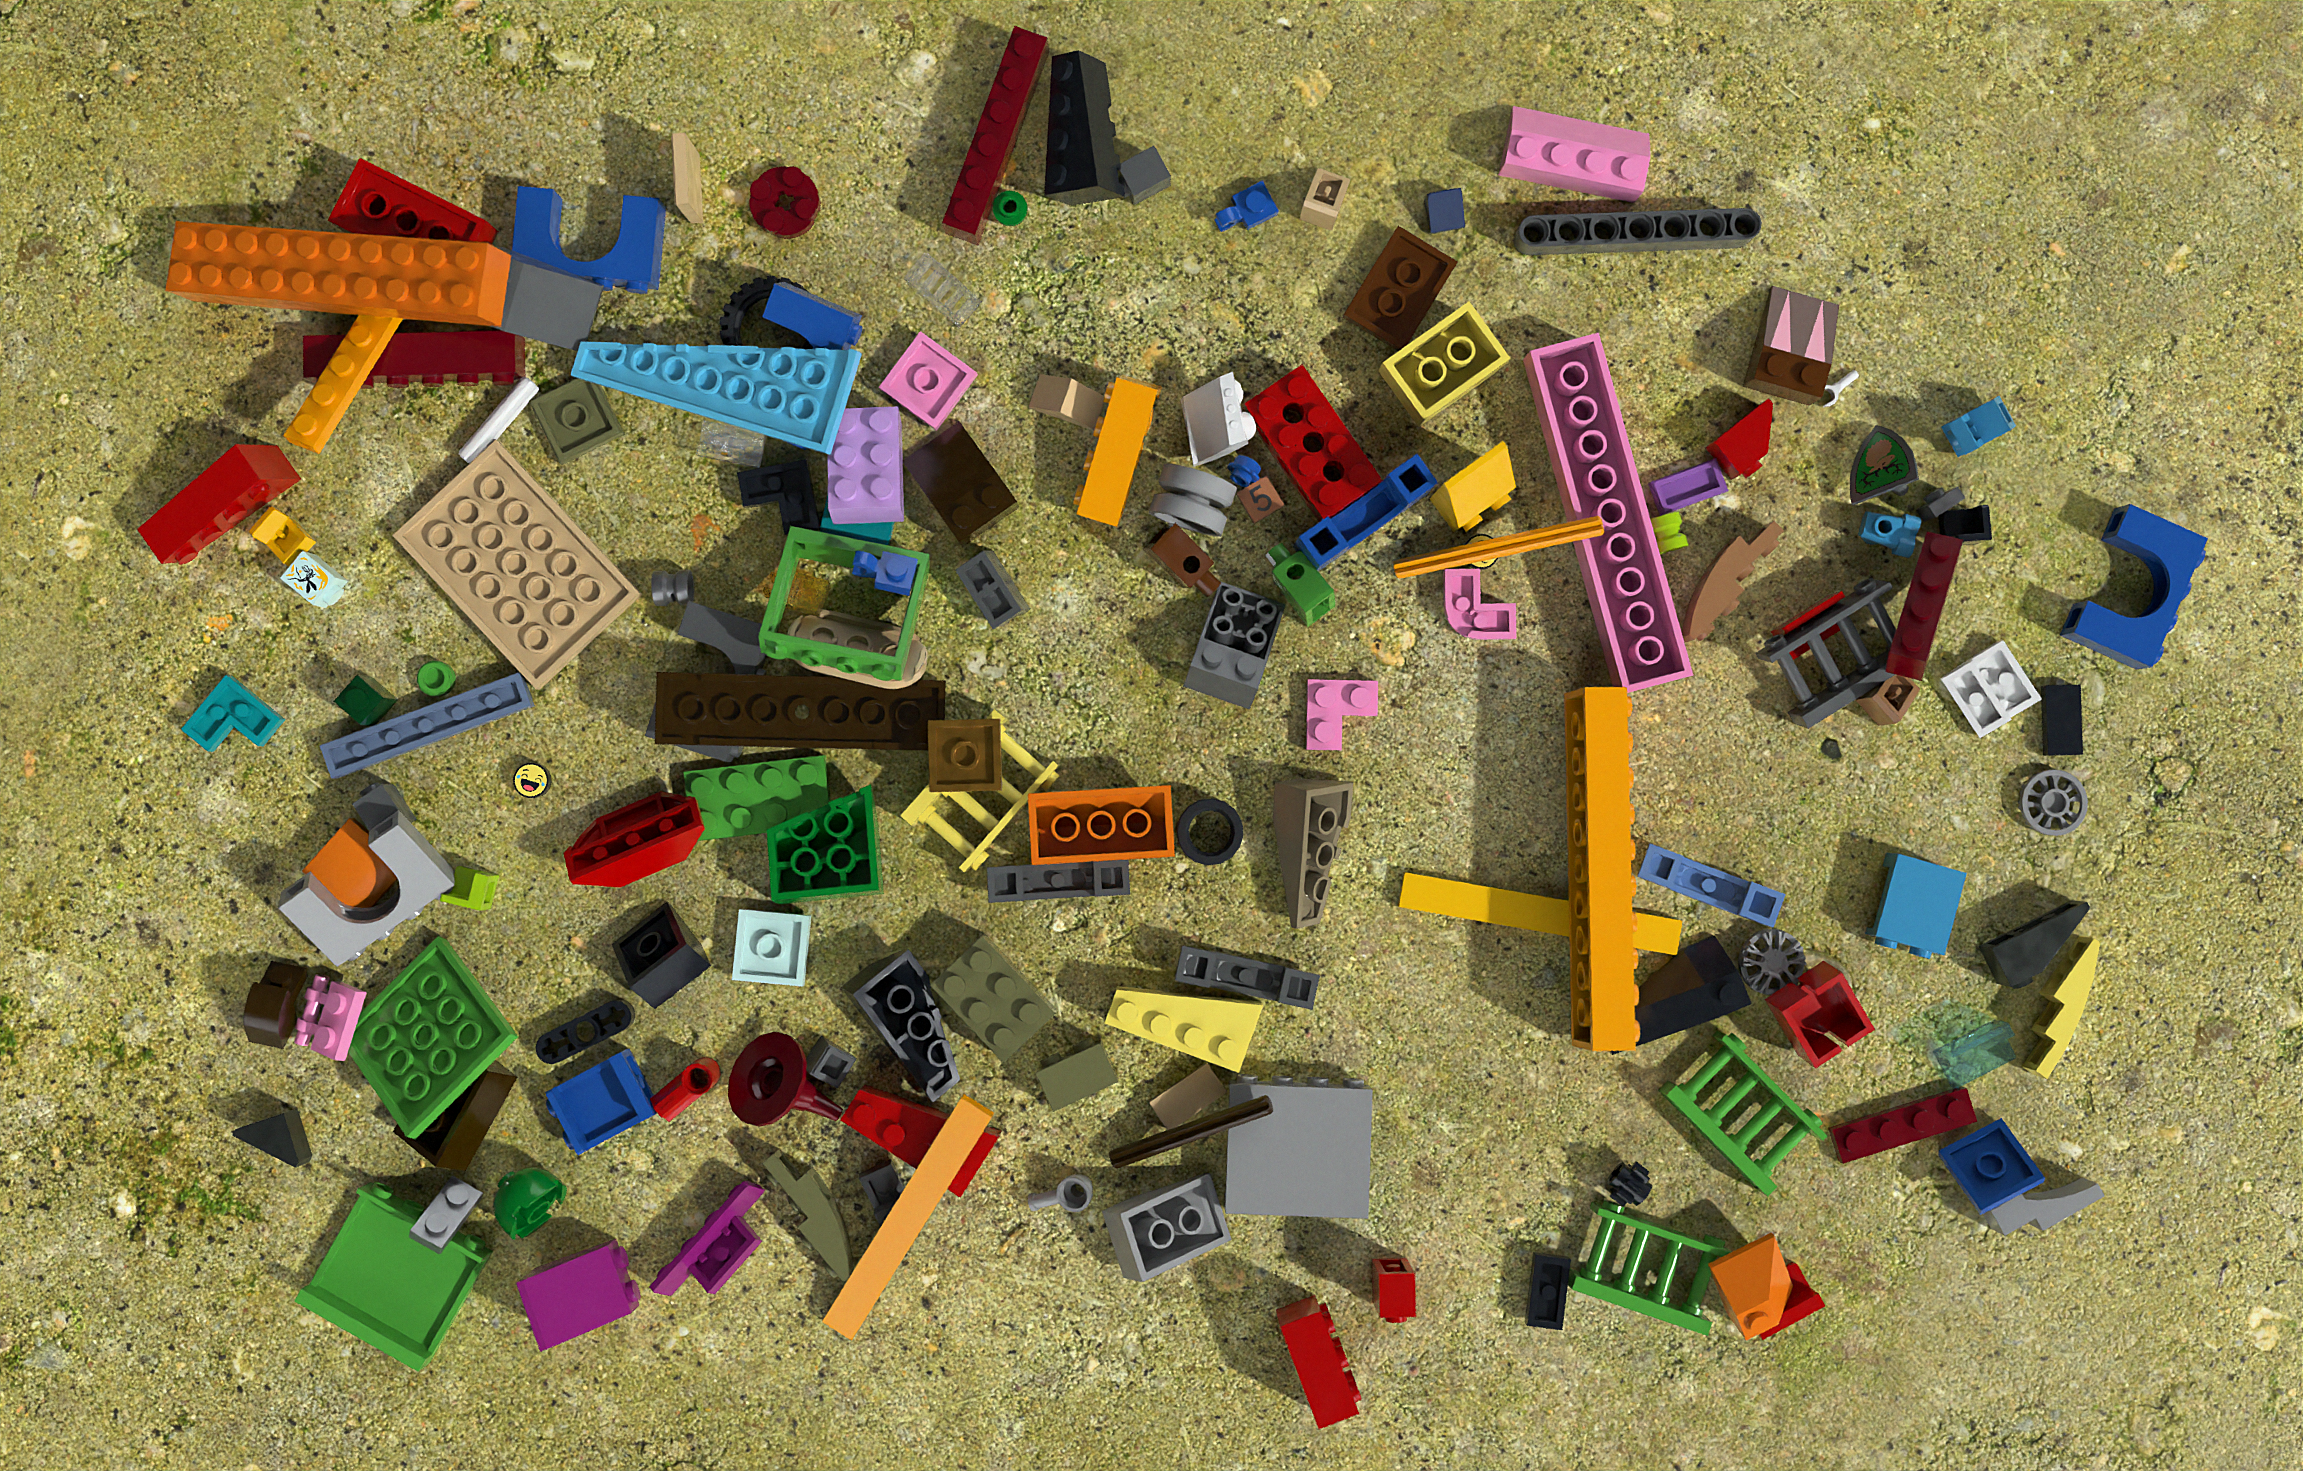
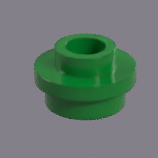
M1004 191L993 202V214L996 220L1004 226L1019 225L1027 216V202L1016 191ZM1009 202L1014 203L1017 206L1016 210L1012 213L1005 212L1003 209L1005 204Z

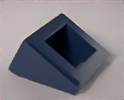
M1461 188L1432 192L1426 195L1424 204L1430 234L1465 228Z

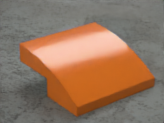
M349 818L302 870L305 875L311 872L339 901L358 908L374 907L398 880L394 872L368 846L369 831L355 818Z

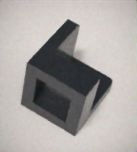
M1980 505L1971 509L1947 510L1938 516L1940 534L1963 539L1962 546L1976 545L1992 540L1989 505Z

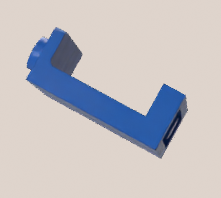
M629 1048L545 1092L548 1098L546 1100L548 1111L555 1119H559L564 1129L562 1132L563 1139L568 1148L575 1150L577 1155L657 1114L650 1101L654 1094Z

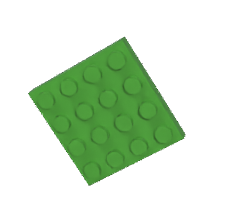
M438 936L360 1013L348 1053L406 1137L416 1139L519 1036L447 939Z

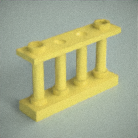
M995 709L986 719H1001V748L1037 779L1022 795L1002 777V791L998 792L1013 805L1007 814L998 821L966 791L929 792V784L901 814V817L910 825H915L918 821L922 824L926 822L967 859L959 867L963 872H967L971 867L976 871L990 855L985 850L1028 803V793H1037L1040 788L1047 791L1060 776L1055 772L1059 768L1055 761H1052L1045 768L1005 733L1007 729L1003 724L1007 719ZM941 795L946 798L950 796L990 831L977 848L935 812L937 808L933 804Z

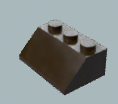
M495 1060L416 1139L406 1137L398 1124H396L393 1132L435 1167L466 1171L518 1077Z

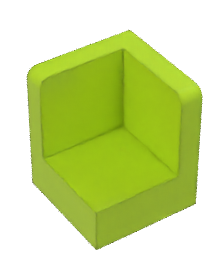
M457 866L454 872L453 889L449 894H441L439 901L478 911L489 910L492 906L499 875Z

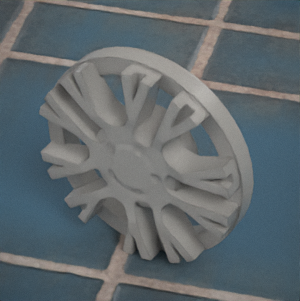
M2046 770L2034 774L2022 786V790L2019 792L2021 795L2020 800H2018V809L2021 810L2026 825H2029L2031 829L2038 833L2049 836L2064 835L2075 830L2085 818L2088 808L2086 791L2076 777L2065 771ZM2046 776L2050 778L2051 789H2048ZM2059 777L2068 780L2063 790L2058 789L2057 786ZM2036 782L2041 786L2040 793L2031 789ZM2076 789L2077 794L2068 797L2066 793ZM2028 796L2038 797L2037 803L2029 802ZM2071 801L2080 802L2078 814L2069 810ZM2033 806L2038 809L2034 817L2031 816L2028 809ZM2065 814L2072 823L2068 824L2062 815ZM2043 815H2045L2046 818L2044 819L2042 825L2040 826L2038 823H2039V821L2041 820V818L2043 817ZM2054 817L2057 819L2059 830H2051V820Z
M1769 928L1754 933L1745 941L1739 953L1738 967L1743 980L1749 987L1757 992L1772 995L1790 982L1797 985V978L1801 976L1804 965H1806V956L1803 953V947L1800 945V942L1791 934L1783 930ZM1772 935H1776L1775 948L1772 947ZM1763 938L1766 945L1765 948L1759 951L1753 944L1758 939ZM1786 938L1792 945L1782 951L1781 946ZM1747 953L1757 954L1756 960L1746 958ZM1796 953L1797 957L1787 959V955ZM1790 964H1796L1793 974L1788 971ZM1757 965V972L1749 976L1746 967ZM1766 974L1763 980L1761 981L1760 985H1756V983L1760 980L1762 975ZM1781 974H1785L1788 978L1787 982L1783 981L1780 977ZM1775 977L1777 987L1769 988L1770 980Z

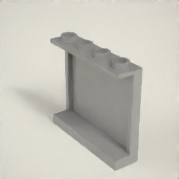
M1238 1074L1236 1080H1229V1108L1267 1095L1273 1105V1112L1267 1116L1228 1129L1226 1192L1224 1194L1225 1214L1368 1219L1373 1089L1369 1085H1364L1363 1079L1343 1078V1084L1328 1083L1329 1078L1307 1077V1083L1293 1082V1077L1277 1075L1272 1076V1081H1258L1257 1075Z

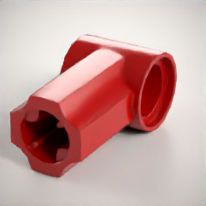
M701 1057L695 1060L650 1098L654 1110L668 1122L672 1121L717 1084L721 1076V1069L718 1063L708 1057ZM695 1068L703 1069L707 1073L708 1083L703 1084L696 1080L694 1076Z

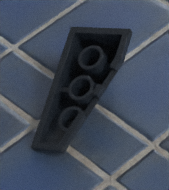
M1715 935L1678 950L1677 955H1673L1672 959L1658 971H1654L1647 978L1648 980L1638 987L1639 1001L1635 1005V1020L1639 1023L1640 1037L1638 1042H1635V1047L1717 1019L1752 1004L1737 968ZM1610 1051V1053H1611L1612 1055H1613V1054H1616V1053H1619V1052H1622V1051Z
M906 948L869 964L841 988L929 1100L935 1102L960 1081L949 1041L946 1040L940 1021L942 1018L938 1007L935 1005L929 976L910 950Z

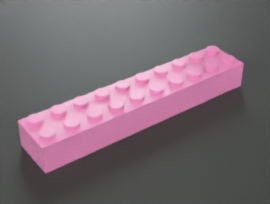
M1595 333L1531 350L1524 357L1523 362L1567 522L1600 516L1604 526L1603 535L1573 541L1612 686L1627 687V693L1693 676L1600 335Z

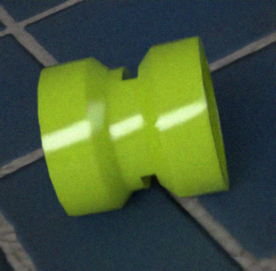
M1680 512L1669 513L1650 519L1660 554L1689 546L1686 535L1678 533L1681 530L1680 525L1682 523Z

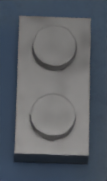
M451 1176L412 1227L409 1238L440 1255L480 1202L483 1193L458 1178Z

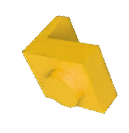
M269 507L249 530V533L254 538L266 544L289 567L302 551L308 552L316 543L295 519L275 507Z

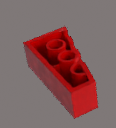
M865 1084L859 1089L840 1121L917 1169L951 1114L939 1111V1109L928 1105L924 1106L909 1101L907 1098ZM986 1127L947 1190L961 1198L998 1140L1002 1130L993 1127Z

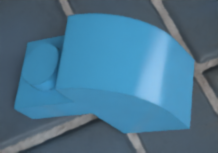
M1999 395L1946 423L1941 428L1957 457H1960L2016 427V424Z

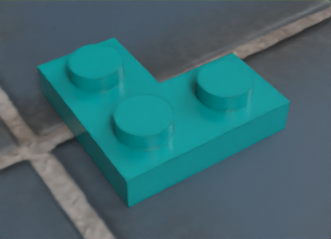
M225 675L181 730L208 752H214L234 727L255 745L264 747L286 719L232 675Z

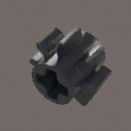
M1637 1161L1633 1165H1626L1624 1162L1618 1164L1607 1180V1184L1611 1186L1610 1191H1612L1610 1197L1623 1207L1626 1203H1633L1636 1206L1640 1205L1652 1189V1184L1648 1182L1650 1178L1647 1176L1650 1171Z

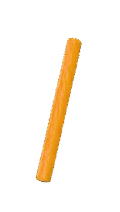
M1594 516L1397 559L1393 562L1394 573L1397 578L1401 579L1601 536L1604 534V526L1601 517Z

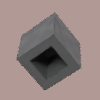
M1155 146L1120 163L1121 169L1117 171L1119 183L1124 185L1125 197L1123 198L1129 196L1133 205L1171 186V175Z
M379 782L374 783L360 792L361 798L352 803L369 830L398 810L410 823L417 820L394 784L380 785Z

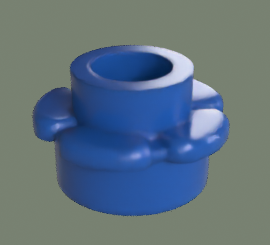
M1238 455L1234 462H1230L1227 466L1231 474L1230 479L1240 486L1248 487L1249 484H1253L1260 479L1258 475L1261 471L1260 465L1247 456Z

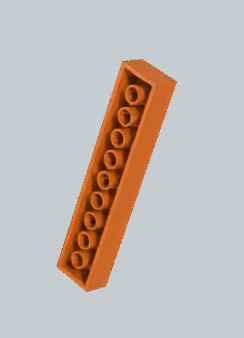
M176 221L165 291L194 302L501 327L511 255L489 243Z

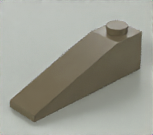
M1303 778L1275 782L1273 822L1292 928L1299 929L1320 924L1331 887V880L1328 877L1333 859L1338 860L1341 853V848L1336 846L1342 827L1348 828L1351 818L1353 782Z

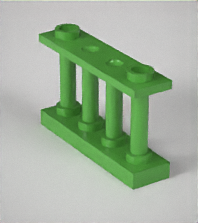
M1716 1031L1712 1036L1722 1047L1685 1085L1681 1083L1677 1086L1667 1081L1658 1091L1759 1192L1768 1197L1778 1187L1769 1178L1773 1174L1771 1170L1808 1133L1823 1141L1827 1137L1819 1128L1823 1122L1808 1108L1802 1111L1743 1052L1747 1046L1735 1034L1731 1032L1727 1035ZM1734 1057L1748 1072L1710 1110L1706 1108L1702 1111L1694 1103L1697 1099L1696 1094ZM1759 1082L1773 1097L1735 1135L1731 1133L1727 1136L1719 1128L1722 1124L1721 1119ZM1784 1107L1798 1122L1761 1160L1757 1158L1753 1162L1744 1153L1748 1149L1746 1145Z
M1604 1200L1603 1205L1591 1202L1590 1209L1597 1215L1602 1216L1586 1268L1582 1267L1580 1272L1570 1269L1568 1286L1574 1291L1708 1336L1712 1322L1702 1314L1704 1309L1701 1308L1711 1277L1708 1263L1715 1261L1717 1256L1723 1257L1731 1253L1728 1248L1724 1247L1726 1241L1705 1234L1704 1239L1633 1216L1623 1212L1625 1207L1609 1200ZM1617 1221L1635 1227L1636 1230L1620 1278L1615 1279V1282L1611 1283L1602 1280V1274L1599 1272ZM1652 1233L1670 1240L1654 1289L1649 1290L1648 1295L1635 1291L1636 1286L1633 1283L1649 1234ZM1683 1245L1702 1250L1703 1254L1687 1302L1683 1301L1682 1305L1678 1306L1669 1303L1670 1298L1667 1294Z

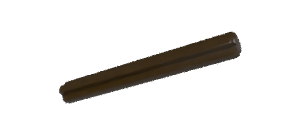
M1264 1095L1121 1146L1109 1152L1111 1164L1114 1168L1118 1169L1272 1114L1273 1105L1270 1098Z

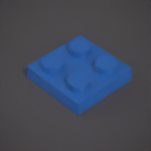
M2002 1118L1944 1147L1938 1153L1942 1162L1980 1215L2044 1183V1175Z

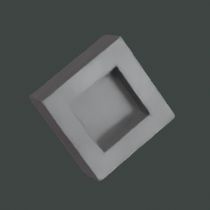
M1958 486L1947 491L1940 487L1925 496L1923 499L1926 504L1916 511L1923 522L1944 513L1965 499V496Z

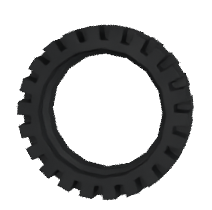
M767 276V279L758 277L753 279L751 284L744 283L740 286L741 290L738 293L734 291L731 294L730 303H725L724 316L720 317V338L723 345L743 346L740 336L742 318L751 306L762 299L770 297L774 283L786 282L807 292L808 290L788 278L781 277V279H777L775 276ZM806 339L801 349H813V347Z

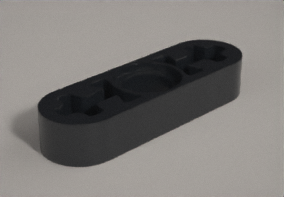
M616 999L543 1034L536 1043L535 1049L538 1058L544 1063L555 1064L628 1029L635 1020L634 1007L626 1000ZM612 1007H615L617 1011L624 1010L626 1016L621 1018L622 1025L618 1021H614L603 1026L600 1020L614 1013ZM597 1013H599L600 1020L595 1016ZM583 1021L591 1023L595 1029V1035L591 1041H582L577 1036V1026ZM566 1037L569 1038L571 1043L557 1050L559 1056L555 1052H547L546 1047L550 1045L549 1038L553 1042Z

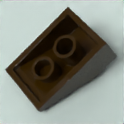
M960 421L903 460L904 465L962 547L1020 508L1017 500Z

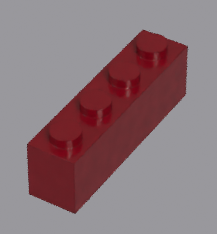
M1927 531L1889 651L1885 672L1922 681L1957 567L1963 539Z

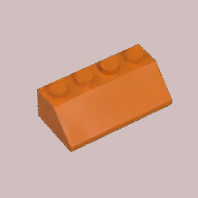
M1171 785L1028 793L1032 865L1175 857Z

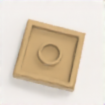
M672 133L671 145L675 204L690 223H703L700 154L685 133Z

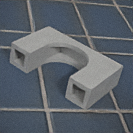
M399 810L369 830L368 846L394 872L400 884L395 894L389 900L369 908L349 906L339 901L311 872L290 885L280 894L278 908L336 967L346 960L353 961L357 959L369 944L375 940H384L394 931L395 926L405 919L408 921L414 919L422 912L425 905L434 899L440 900L441 894H449L453 889L454 869Z

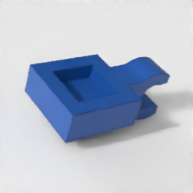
M1262 180L1233 195L1231 202L1234 206L1216 213L1217 218L1214 221L1220 232L1226 231L1240 222H1243L1246 230H1249L1277 216L1279 210Z
M856 551L852 574L859 577L874 578L875 589L910 596L918 559L883 551L881 560L868 552Z

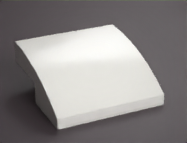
M2002 639L1941 678L1979 738L2012 720L2011 717L2042 700Z

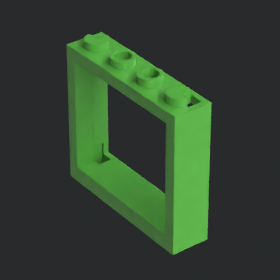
M790 526L759 632L761 653H765L774 659L790 658L800 660L804 664L813 667L821 665L835 667L841 672L848 674L856 672L870 674L883 681L892 679L902 681L930 571V554ZM856 551L868 552L881 560L883 551L918 559L914 583L895 656L778 633L799 558L848 568H854L853 560Z

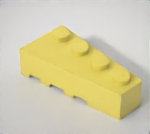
M1117 986L1104 1023L1239 1073L1263 1004L1261 1001H1246Z

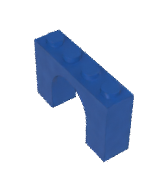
M518 186L512 244L513 251L604 285L603 291H612L613 286L626 287V291L636 294H647L648 289L659 290L666 207L659 198L623 195L620 234L615 246L600 259L580 262L566 257L560 245L559 232L563 199L554 189Z
M786 282L774 283L762 316L801 334L810 342L813 349L848 350L851 345L855 346L863 329V326L859 325L862 315ZM792 444L804 450L808 449L799 445Z
M1416 454L1387 474L1380 484L1331 519L1327 516L1300 535L1293 548L1296 552L1302 551L1319 572L1427 496L1438 482L1420 456Z
M2132 504L2115 508L2101 541L2137 556L2147 565L2154 583L2152 599L2147 608L2134 618L2122 616L2091 601L2074 603L2059 636L2136 670L2153 667L2160 660L2164 652L2162 644L2166 634L2174 628L2177 622L2178 615L2176 611L2180 602L2187 597L2191 590L2192 583L2190 579L2193 572L2205 558L2206 551L2204 547L2208 538Z

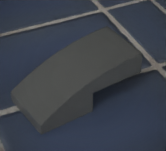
M892 1159L859 1173V1180L874 1207V1216L880 1227L905 1189Z

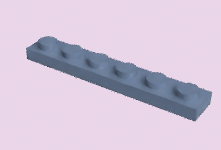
M519 672L322 744L320 749L331 779H338L534 707L535 705L525 677Z

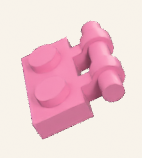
M315 974L312 986L307 987L304 996L307 1002L303 1015L298 1017L295 1029L298 1031L294 1043L308 1046L311 1036L314 1035L311 1050L333 1060L345 1061L366 992L344 982L331 981L329 991H327L329 977ZM321 1004H323L324 1007L320 1016V1020L317 1021Z

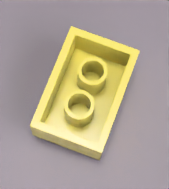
M1468 301L1385 360L1378 371L1417 426L1420 427L1502 369L1511 358L1470 301Z

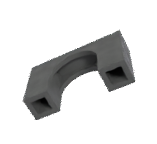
M688 601L677 635L714 646L723 651L732 662L735 674H767L763 666L768 655L761 653L759 632L762 624ZM656 702L645 733L646 737L655 739ZM674 745L725 762H733L734 756L739 757L743 750V747Z

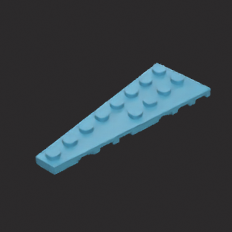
M580 342L571 376L831 455L862 353L853 349L828 350L827 348L795 349L793 347L759 348L757 346L730 345L689 346L687 344L656 345L654 343H643V345L621 344L619 342Z

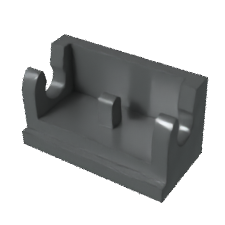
M993 550L982 551L955 570L992 629L1003 627L1009 624L1010 620L1014 617L1023 615L1030 610L1027 602Z

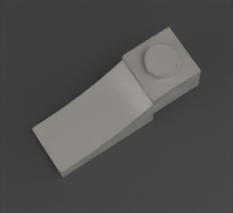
M2082 1177L2068 1185L2053 1190L2020 1194L1983 1215L1990 1228L2004 1236L2027 1223L2044 1231L2105 1195L2098 1183Z

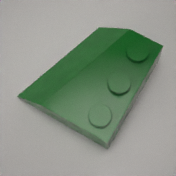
M871 784L860 788L859 791L848 796L828 802L829 804L809 813L805 812L766 830L771 901L777 904L884 894L879 824Z

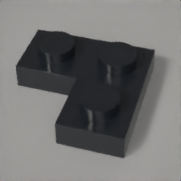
M806 459L737 472L744 508L779 503L785 536H788L790 526L813 531L820 530L809 462Z

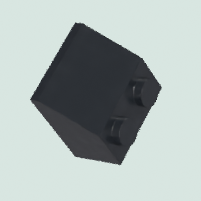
M668 901L611 944L629 988L654 1009L673 997L679 990L711 967L701 943Z

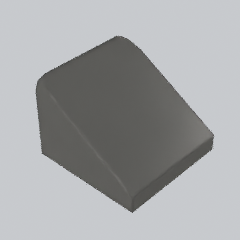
M820 1036L806 1057V1070L810 1075L838 1088L857 1058L829 1039Z

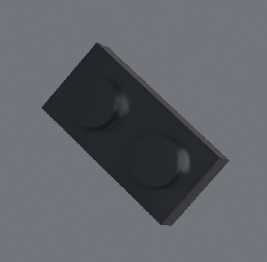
M1533 1252L1525 1324L1527 1326L1563 1330L1571 1259L1568 1256Z

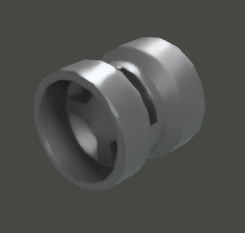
M679 570L676 574H668L666 571L653 572L651 589L655 606H667L670 602L677 601L680 605H687L688 601H694V581L691 570Z

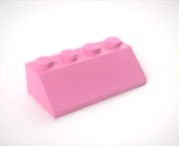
M1513 106L1498 175L1635 203L1644 192L1650 162L1649 134Z

